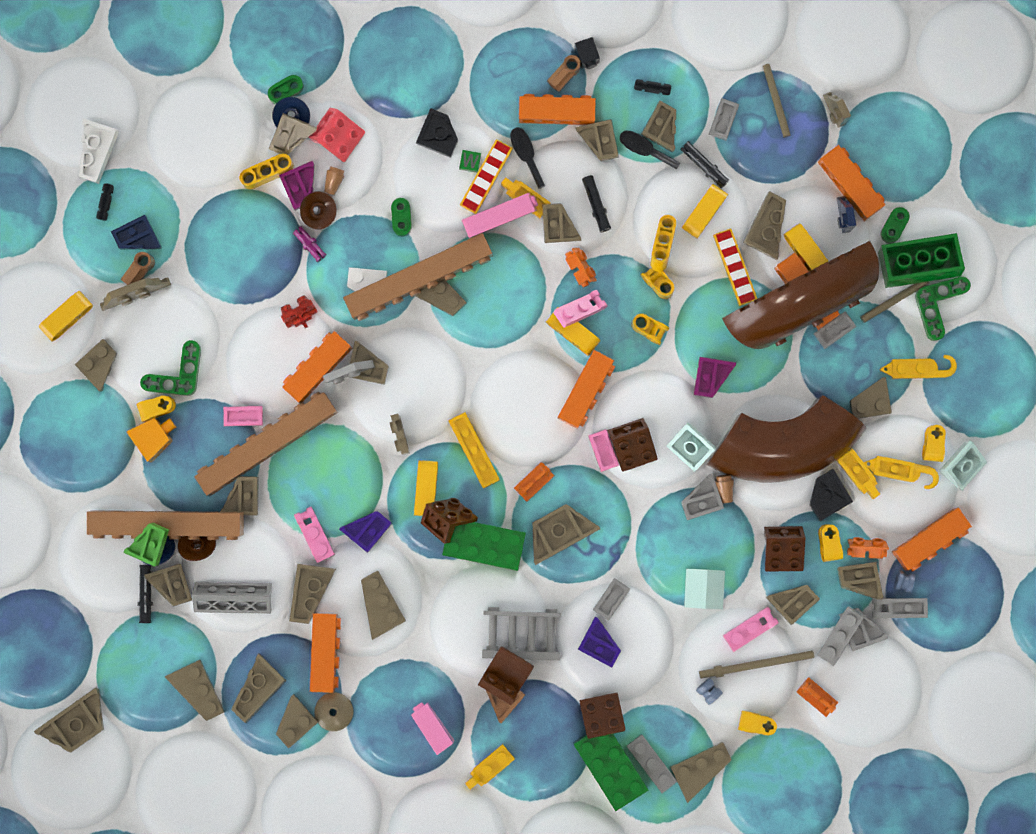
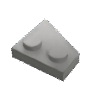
M373 360L354 362L323 375L325 383L333 382L335 385L344 382L346 377L358 376L361 372L372 369L375 366Z
M712 473L681 502L687 520L724 509Z
M859 608L854 609L865 616V614ZM865 616L849 644L852 651L886 640L888 636Z

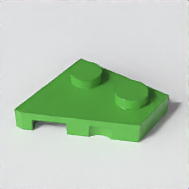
M149 523L143 529L142 534H139L123 553L154 567L158 566L169 529L155 523Z

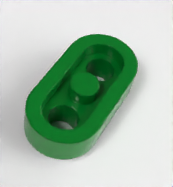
M290 75L268 89V98L273 104H276L285 97H294L300 94L304 84L299 76ZM293 83L298 84L295 89L291 88V85ZM276 93H281L279 98H275Z
M397 198L391 205L392 228L396 235L403 237L407 236L412 229L411 208L406 199ZM403 204L404 209L398 210L397 206ZM400 223L405 224V227L403 229H400L398 227Z
M897 207L890 213L880 234L885 243H895L900 238L910 218L909 212L905 208ZM897 214H902L903 219H898ZM893 230L894 236H890L888 231Z

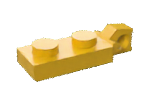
M505 177L501 182V185L508 190L506 194L511 199L530 193L531 196L534 195L538 206H536L537 211L532 212V214L539 219L543 216L542 204H551L521 181L515 180L513 183Z
M853 449L837 460L859 491L863 494L867 492L872 499L880 495V492L875 487L878 484L876 478Z
M503 744L500 745L473 768V771L470 772L472 778L465 784L470 790L477 784L483 786L514 761L515 758Z

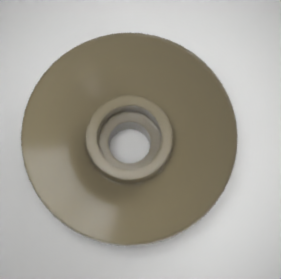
M337 692L327 693L316 703L315 718L318 724L325 730L339 731L347 727L351 722L353 706L345 695ZM331 709H335L337 711V714L335 716H332L330 714Z

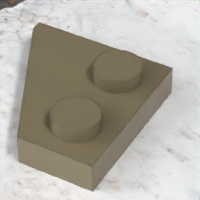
M283 113L270 143L269 150L288 155L294 148L303 143L307 137L316 132L317 127Z
M102 339L75 366L101 392L104 389V383L107 376H109L111 365L115 361L117 353Z
M355 341L350 364L373 360L375 367L363 371L360 375L352 378L385 385L389 366L361 343Z
M882 377L850 400L851 412L856 418L860 419L892 413L886 377Z
M239 476L220 512H244V515L257 516L259 477Z
M876 562L837 568L841 588L877 600L883 599Z
M808 585L766 597L790 625L794 624L820 600Z
M294 694L290 697L276 735L288 749L318 723L316 718Z

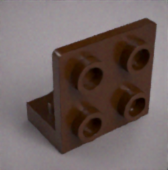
M644 418L607 430L622 472L658 460L649 427Z
M450 498L427 503L420 523L446 544L450 543L455 526L477 522L478 517L458 499Z
M803 526L764 527L766 541L765 571H803L806 539Z
M501 646L483 674L478 686L512 705L534 666Z
M618 692L579 700L588 739L620 733L626 730Z

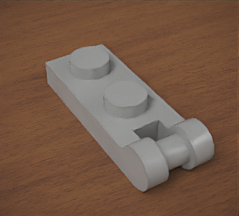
M927 598L872 599V604H874L872 618H928ZM882 604H887V612H882Z

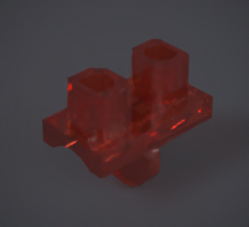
M303 295L296 300L299 305L298 307L292 309L290 304L281 307V318L287 328L293 325L295 327L303 325L305 329L308 328L306 322L311 320V316L318 312L313 302Z

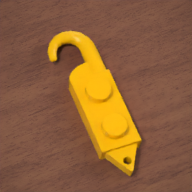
M944 355L943 358L951 362V367L948 370H938L937 363L931 358L892 359L880 371L891 376L892 379L946 378L955 373L957 363L950 355Z
M876 456V458L864 462L867 468L876 476L915 482L921 473L930 474L933 477V482L930 485H925V489H932L939 482L938 472L930 466L882 456Z

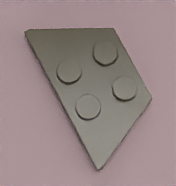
M168 277L162 280L159 278H144L108 292L107 296L103 299L104 302L100 303L101 309L105 311L121 304L126 306L133 303V299L139 297L140 299L151 296L150 293L170 286V280Z
M567 504L532 523L535 565L600 530V527Z
M96 687L36 729L34 733L41 735L55 745L61 746L62 749L70 753L104 730L99 689Z

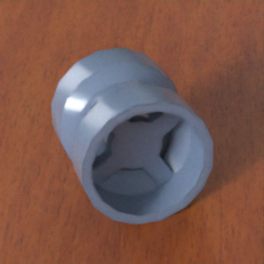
M708 678L696 689L699 695L704 696L705 702L708 705L712 704L723 694L720 688L714 686L711 678Z

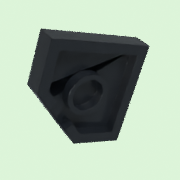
M430 108L416 144L451 158L458 143V138L449 116Z
M834 469L816 478L809 505L818 521L827 518L853 502Z

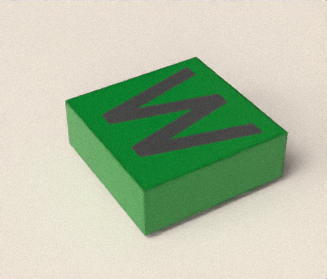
M462 150L459 170L478 173L481 153Z

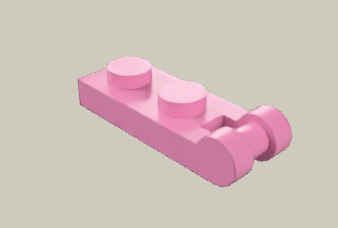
M594 290L586 296L556 308L553 313L563 328L604 310L608 305L604 300H601L599 297L600 293Z
M311 506L306 508L307 511L301 514L300 512L294 514V517L316 562L319 563L335 555ZM311 518L312 523L306 525L304 520Z
M769 606L723 635L733 652L779 623L771 615ZM762 617H764L767 621V623L764 625H762L759 621V619Z

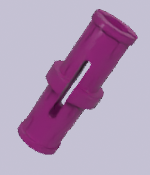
M303 226L298 227L299 230L296 229L293 235L303 244L304 250H308L315 258L316 262L321 261V257L323 259L327 254L316 244V239L311 238Z

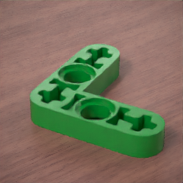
M957 277L922 287L916 292L915 299L928 339L931 341H938L945 335V328L937 302L968 292L971 287L968 278ZM959 281L962 284L965 283L966 286L963 288V291L961 288L953 290L954 294L952 293V287L958 285ZM939 286L947 287L948 294L946 296H941L938 293ZM923 291L925 294H929L927 303L932 302V305H928L925 308L922 305H925L926 301L920 297ZM927 309H932L935 312L934 319H928L925 316ZM937 320L938 323L934 324L936 330H940L938 337L931 334L934 328L933 325L928 326V323Z
M193 340L184 343L179 377L146 374L140 380L142 389L154 393L183 396L193 395L196 392L201 356L200 345ZM191 344L197 348L196 351L192 352V357L196 358V361L186 359V356L190 358V352L187 348L191 347ZM186 364H194L195 369L192 373L185 372ZM149 378H151V381L158 382L160 390H157V385H151L148 388L145 385V381H149ZM166 380L173 381L174 386L171 390L164 389L163 384ZM177 380H180V385H186L189 382L192 389H188V392H186L184 388H178L179 391L176 392L178 387Z

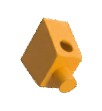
M153 418L128 430L127 434L146 461L151 463L172 443L173 440L168 433L174 430L176 425L170 418L162 424L158 419Z

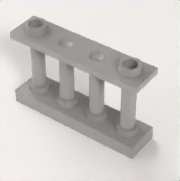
M488 607V611H484L483 615H489V645L486 647V650H482V658H494L498 652V646H496L497 615L509 616L508 647L506 649L522 659L560 660V652H556V648H554L555 617H561V613H557V609H546V613L507 612L499 611V607ZM517 616H528V637L525 651H517L516 647ZM536 617H547V648H545V651H537L535 647Z

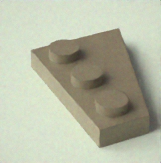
M770 191L767 193L743 242L775 260H778L779 256L778 249L781 242V228L786 206L785 199Z
M379 571L361 579L373 640L406 620Z
M259 653L231 709L244 723H247L287 681Z

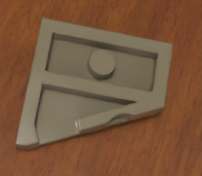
M831 92L824 94L823 97L831 112L830 119L832 123L836 124L838 128L844 126L851 117L844 100L837 95L832 96Z
M659 101L641 135L670 152H674L676 109Z
M611 119L576 127V131L600 161L619 158Z
M561 203L542 204L544 243L581 241L580 235Z
M399 414L390 415L392 422H389L391 431L397 437V440L394 441L397 452L401 451L402 455L410 454L401 417Z
M181 564L144 575L145 579L173 607L192 601Z

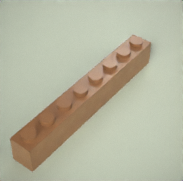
M481 233L344 296L343 299L352 318L361 321L368 318L369 313L374 311L379 313L385 310L386 306L391 303L393 305L404 301L403 298L408 295L413 297L420 294L423 288L428 287V289L437 286L438 282L443 279L445 281L456 277L455 274L460 271L465 273L472 270L475 264L480 263V265L491 261L490 258L493 257V254L484 234Z
M324 392L315 393L306 404L302 402L295 406V411L291 414H283L274 425L270 423L261 429L263 432L257 436L256 434L249 436L246 439V443L242 446L238 444L229 450L230 453L225 457L221 455L213 460L214 464L207 467L206 465L197 471L198 474L194 477L206 496L210 497L239 476L244 475L337 414L338 412Z
M87 511V535H93V538H105V535H112L113 539H122L124 535H131V539H135L139 534H142L143 529L149 523H155L169 529V539H181V536H188L190 540L200 539V536H207V540H219V536H226V540H238V537L244 535V512Z

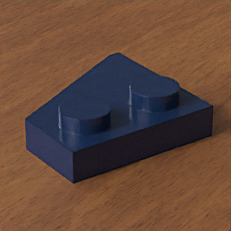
M146 215L111 231L120 250L162 248Z

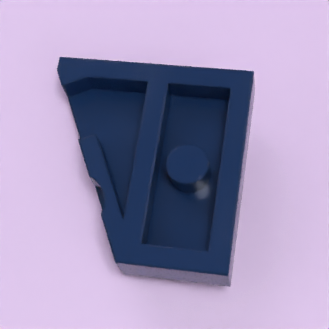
M845 196L837 197L840 216L837 218L839 229L842 228V233H849L856 226L854 208L848 200H845Z

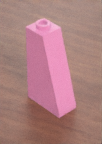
M527 193L465 218L462 222L468 237L471 238L537 211L536 206H538L534 195L531 196L530 193Z

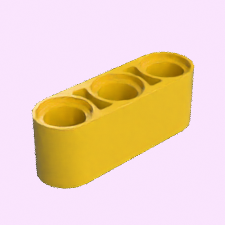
M279 154L244 169L240 173L239 179L245 188L255 189L280 178L279 175L292 170L294 165L287 154ZM283 160L289 161L288 166L285 168L279 167L280 162ZM271 168V173L266 176L262 175L263 169ZM247 176H254L251 183H245Z
M712 184L688 217L682 229L698 238L728 194Z
M664 215L659 220L650 262L652 269L655 271H663L668 265L676 229V219L671 215Z
M797 224L783 234L796 255H800L806 263L804 266L808 271L829 262L802 224Z
M77 291L40 323L39 328L53 342L92 309L93 304L81 291Z
M554 313L546 320V323L588 356L601 341L579 322L563 328Z
M418 461L414 516H423L426 504L435 502L438 461Z

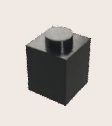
M593 37L575 43L574 49L580 60L581 69L596 67L600 62V57Z

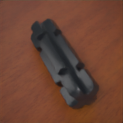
M640 79L635 81V90H645L644 92L656 94L662 93V95H670L671 93L670 84L661 85L658 82H643Z
M108 183L103 184V193H101L98 206L99 211H97L96 218L102 221H106L108 218L107 211L110 209L111 194H113L114 186Z

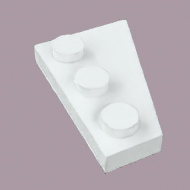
M83 119L84 133L81 141L83 149L80 157L79 177L99 184L119 131Z

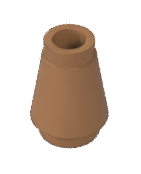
M330 166L326 174L324 192L335 195L345 177L344 170Z
M731 475L716 476L717 481L715 483L722 503L733 502L734 479H732Z

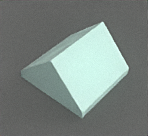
M689 423L667 445L694 472L717 449Z
M967 441L961 445L939 472L956 487L963 490L987 461L974 443Z
M686 569L684 607L723 610L725 571Z

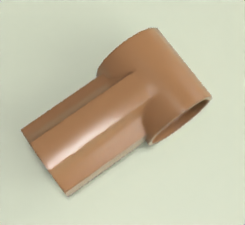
M575 55L565 58L561 66L547 80L553 89L560 92L573 76L579 73L581 67L579 58ZM569 62H575L577 64V67L575 69H569L567 67V64Z
M146 252L137 253L133 263L121 280L127 285L142 280L155 265L153 256ZM148 257L147 265L142 266L141 259Z

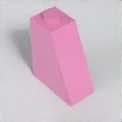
M421 702L413 708L412 718L437 755L454 743L455 740L428 702L425 705Z

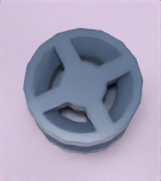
M898 571L894 589H904L905 592L910 593L914 585L915 574L910 573L907 575L903 571Z

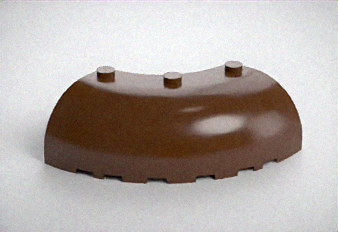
M868 241L770 291L722 319L734 338L749 348L764 349L773 344L779 346L787 342V337L811 324L813 327L820 325L824 322L823 318L846 306H849L851 309L860 304L859 300L873 291L879 278V261L871 242Z
M824 395L817 398L802 415L786 421H761L741 413L736 417L706 465L723 474L747 481L773 483L796 480L816 473L836 462L860 439L866 430V426L853 414Z

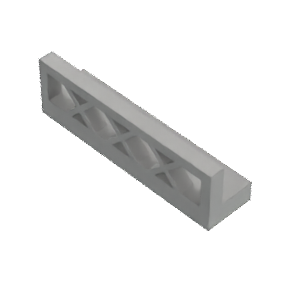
M195 582L192 592L194 612L271 614L272 583ZM198 601H205L208 605L198 606ZM219 601H224V602H226L228 605H226V606H220V605L217 604V603H218ZM237 602H244V603H246L247 605H246V606H239V605L236 604V603H237ZM266 602V607H259L256 603Z

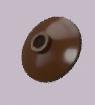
M315 191L309 193L301 202V219L312 229H324L331 225L336 217L337 208L335 201L325 192ZM317 206L318 212L314 213L313 209Z
M181 536L177 544L178 552L186 560L200 561L206 559L214 552L216 540H207V536H200V539L190 540L188 536Z

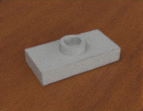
M721 98L708 135L726 141L739 104Z
M845 311L815 332L814 335L823 348L826 349L857 326Z
M614 578L593 610L609 621L630 591V588Z

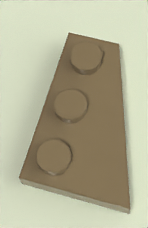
M445 279L439 281L438 285L431 289H428V287L421 289V293L415 296L451 316H454L467 304Z
M297 564L289 622L310 623L313 613H315L336 569Z
M201 660L165 676L206 721L225 712Z
M723 742L670 766L687 803L732 760Z

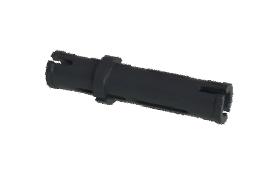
M689 141L680 149L706 173L705 176L707 178L710 177L721 189L729 182L730 179L718 170V166L716 164L713 165Z
M593 175L582 178L593 210L592 215L597 221L600 233L611 230L606 215L607 210L602 204Z
M139 565V602H137L140 615L139 623H151V606H153V602H151V584L146 580V592H144V575L151 573L152 565ZM144 596H146V613L144 612Z

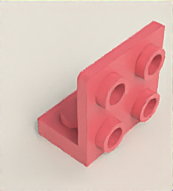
M330 107L316 126V132L312 133L308 138L314 143L321 144L334 156L345 162L365 134V131L341 111Z

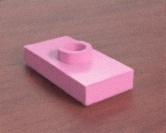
M263 406L223 407L225 427L263 426Z
M607 430L588 435L600 471L603 472L619 466Z

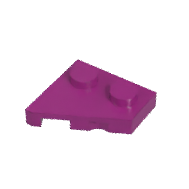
M313 161L279 175L295 211L300 209L301 202L305 196L313 192Z
M699 357L693 395L713 398L736 366V362Z

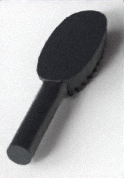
M519 127L514 128L510 133L512 146L518 157L527 163L538 189L545 187V184L533 160L534 149L531 140L523 129Z
M625 130L620 134V142L630 151L642 156L651 155L675 169L679 167L680 162L654 149L652 143L642 135L629 130Z

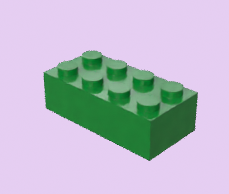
M957 233L881 245L878 251L885 288L960 277L965 270Z
M476 522L455 526L450 543L444 544L442 555L518 571L526 533Z
M614 734L591 739L584 735L573 742V745L615 811H618L649 791Z

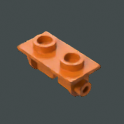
M572 248V251L565 254V259L570 269L574 270L577 267L579 269L573 273L579 285H582L584 288L590 282L597 281L595 278L596 273L586 261L587 256L583 250Z
M541 462L514 489L527 502L555 475Z
M860 537L847 539L850 547L847 549V555H851V557L865 558L866 551H869V558L883 559V557H887L889 547L883 539L865 540Z
M809 677L796 691L825 717L832 713L838 704V701Z

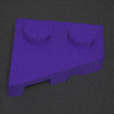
M375 511L340 527L339 530L368 553L391 526L392 522L380 512Z
M594 617L578 650L612 668L621 650L600 620Z

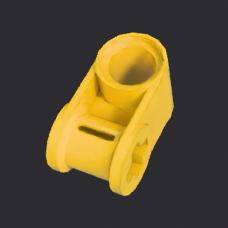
M651 267L647 272L640 274L646 284L660 298L668 299L673 295L674 284L664 271H655ZM663 285H667L670 287L671 291L668 293L661 292L660 287Z
M645 314L636 315L631 322L635 332L657 345L661 344L664 333L669 330L668 326ZM636 319H643L646 324L645 327L639 328L636 325Z
M159 396L136 404L142 422L169 414L176 408L175 400L169 396ZM164 401L169 402V404L166 405V408L162 407V405L165 404Z
M931 425L925 430L922 450L923 460L943 462L946 431L941 425ZM936 429V432H939V436H934L931 432Z
M829 524L822 525L818 530L822 561L828 562L843 559V549L840 543L838 528ZM832 530V534L825 536V532Z
M741 711L738 730L763 735H772L776 732L777 724L772 718L748 711ZM770 721L772 729L769 728L768 731H765L762 725Z

